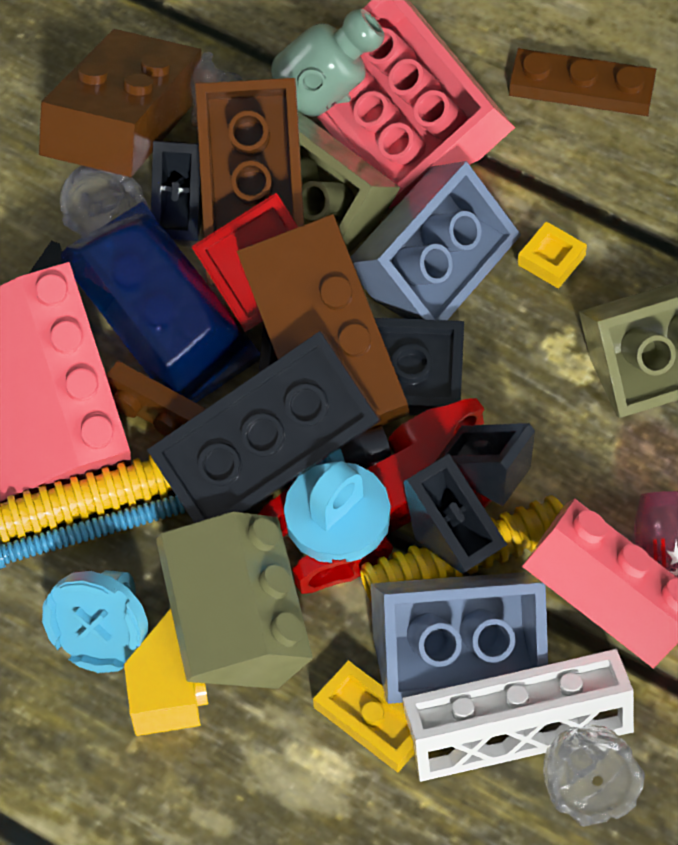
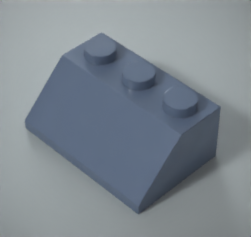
M463 161L431 167L350 258L361 285L374 301L404 319L448 320L521 234L468 162Z
M529 572L371 583L373 640L385 699L388 704L403 703L402 698L548 665L546 585Z

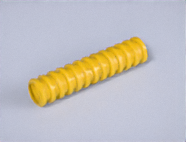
M149 454L147 461L141 462L140 458L133 459V465L127 467L122 462L117 464V470L110 471L108 467L101 469L102 474L94 476L93 472L86 473V479L79 481L77 476L70 478V483L62 485L61 481L54 482L55 488L49 490L46 489L45 485L38 488L39 492L32 495L29 490L23 491V497L15 499L14 495L7 496V502L0 504V542L2 541L3 544L7 545L8 542H11L10 539L18 537L19 541L21 538L26 540V534L32 532L40 536L42 529L50 527L51 532H53V529L58 530L57 525L66 523V526H72L74 524L73 520L81 518L85 522L89 519V515L96 513L98 517H104L106 510L112 509L113 512L117 513L121 510L120 506L128 504L129 508L136 507V501L144 500L145 503H150L153 496L159 495L163 499L168 497L167 492L173 491V489Z
M549 495L544 498V503L542 504L537 500L531 502L529 509H525L523 506L516 507L514 514L510 515V513L505 511L499 514V520L496 521L490 517L507 545L467 572L472 575L478 572V566L481 565L488 569L493 566L494 560L504 563L508 561L510 554L515 558L520 557L524 554V549L532 552L563 508L562 503L555 496ZM416 545L410 546L408 553L404 555L401 551L394 552L390 560H387L384 556L378 558L377 565L372 566L369 562L364 563L360 571L362 583L370 602L371 583L463 577L462 573L424 546L419 549Z

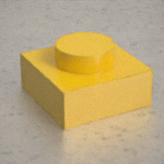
M546 221L518 254V266L559 289L586 256L587 244Z

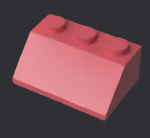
M576 499L567 502L522 567L654 669L678 644V578L652 559L643 548L634 545L607 524L599 514L589 510Z

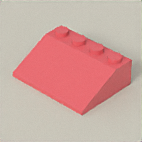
M371 0L363 9L368 11L382 27L385 34L384 41L376 50L364 52L361 55L366 69V77L349 92L351 101L335 104L328 111L317 116V118L331 136L401 187L389 207L392 208L403 200L431 167L467 161L471 165L486 155L515 126L409 0Z
M70 262L19 276L1 285L0 504L7 502V496L14 495L15 499L23 497V491L29 490L32 495L39 492L38 488L45 485L46 489L49 490L55 488L54 482L61 481L62 485L70 483V478L77 476L79 481L86 479V473L93 472L94 476L102 474L101 469L105 467L113 471L117 470V464L122 462L126 467L132 465L127 439Z

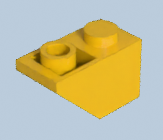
M170 608L124 663L129 710L136 736L201 726L198 706L208 705L206 683L186 681Z

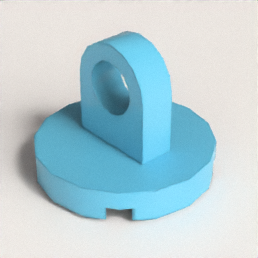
M335 461L316 465L298 476L287 492L284 516L288 535L301 552L317 561L332 563V559H346V562L360 560L377 549L388 533L391 505L386 488L374 473L357 464Z
M105 570L103 573L94 571L73 572L58 581L43 603L42 623L50 642L57 650L62 646L67 653L72 655L68 660L83 669L97 673L118 672L124 668V663L148 636V620L142 604L136 598L134 579L128 572Z

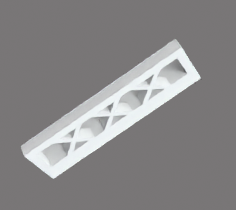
M617 649L402 698L405 717L413 740L416 770L420 782L634 732L633 688ZM618 708L617 716L593 720L599 712ZM562 722L556 730L539 732L546 724ZM503 734L509 735L503 742L492 745L485 744L491 737ZM447 747L455 748L448 755L431 759L428 757L429 751Z

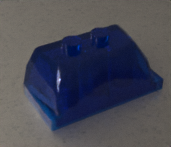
M143 201L103 227L68 245L61 252L62 263L70 262L75 280L149 377L197 403L259 361V350Z

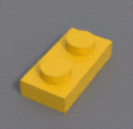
M349 660L313 698V706L317 711L397 773L413 757L414 745L405 717L403 703L388 704L385 699L383 686Z

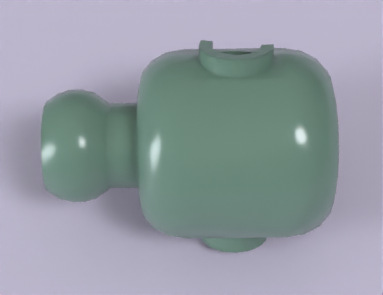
M365 9L351 11L344 18L343 26L339 30L329 24H315L305 30L274 58L271 65L272 79L295 78L298 111L303 115L311 117L320 116L335 104L351 101L349 92L366 77V69L361 55L364 52H372L381 46L385 37L384 31L378 21Z

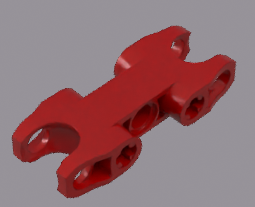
M477 398L463 399L446 406L432 408L406 421L389 438L388 443L394 455L366 469L375 474L385 486L388 494L391 512L387 534L411 522L403 482L433 464L462 425L484 424L483 412L485 409ZM293 483L257 514L278 517L283 537L288 535L284 506L287 492ZM473 490L485 509L492 500ZM385 536L377 549L360 560L346 562V559H332V563L321 562L306 555L292 569L294 583L301 594H307L337 584L351 582L361 576L362 564L369 562L372 566L377 565L378 558L383 556L385 558L389 557L393 546Z

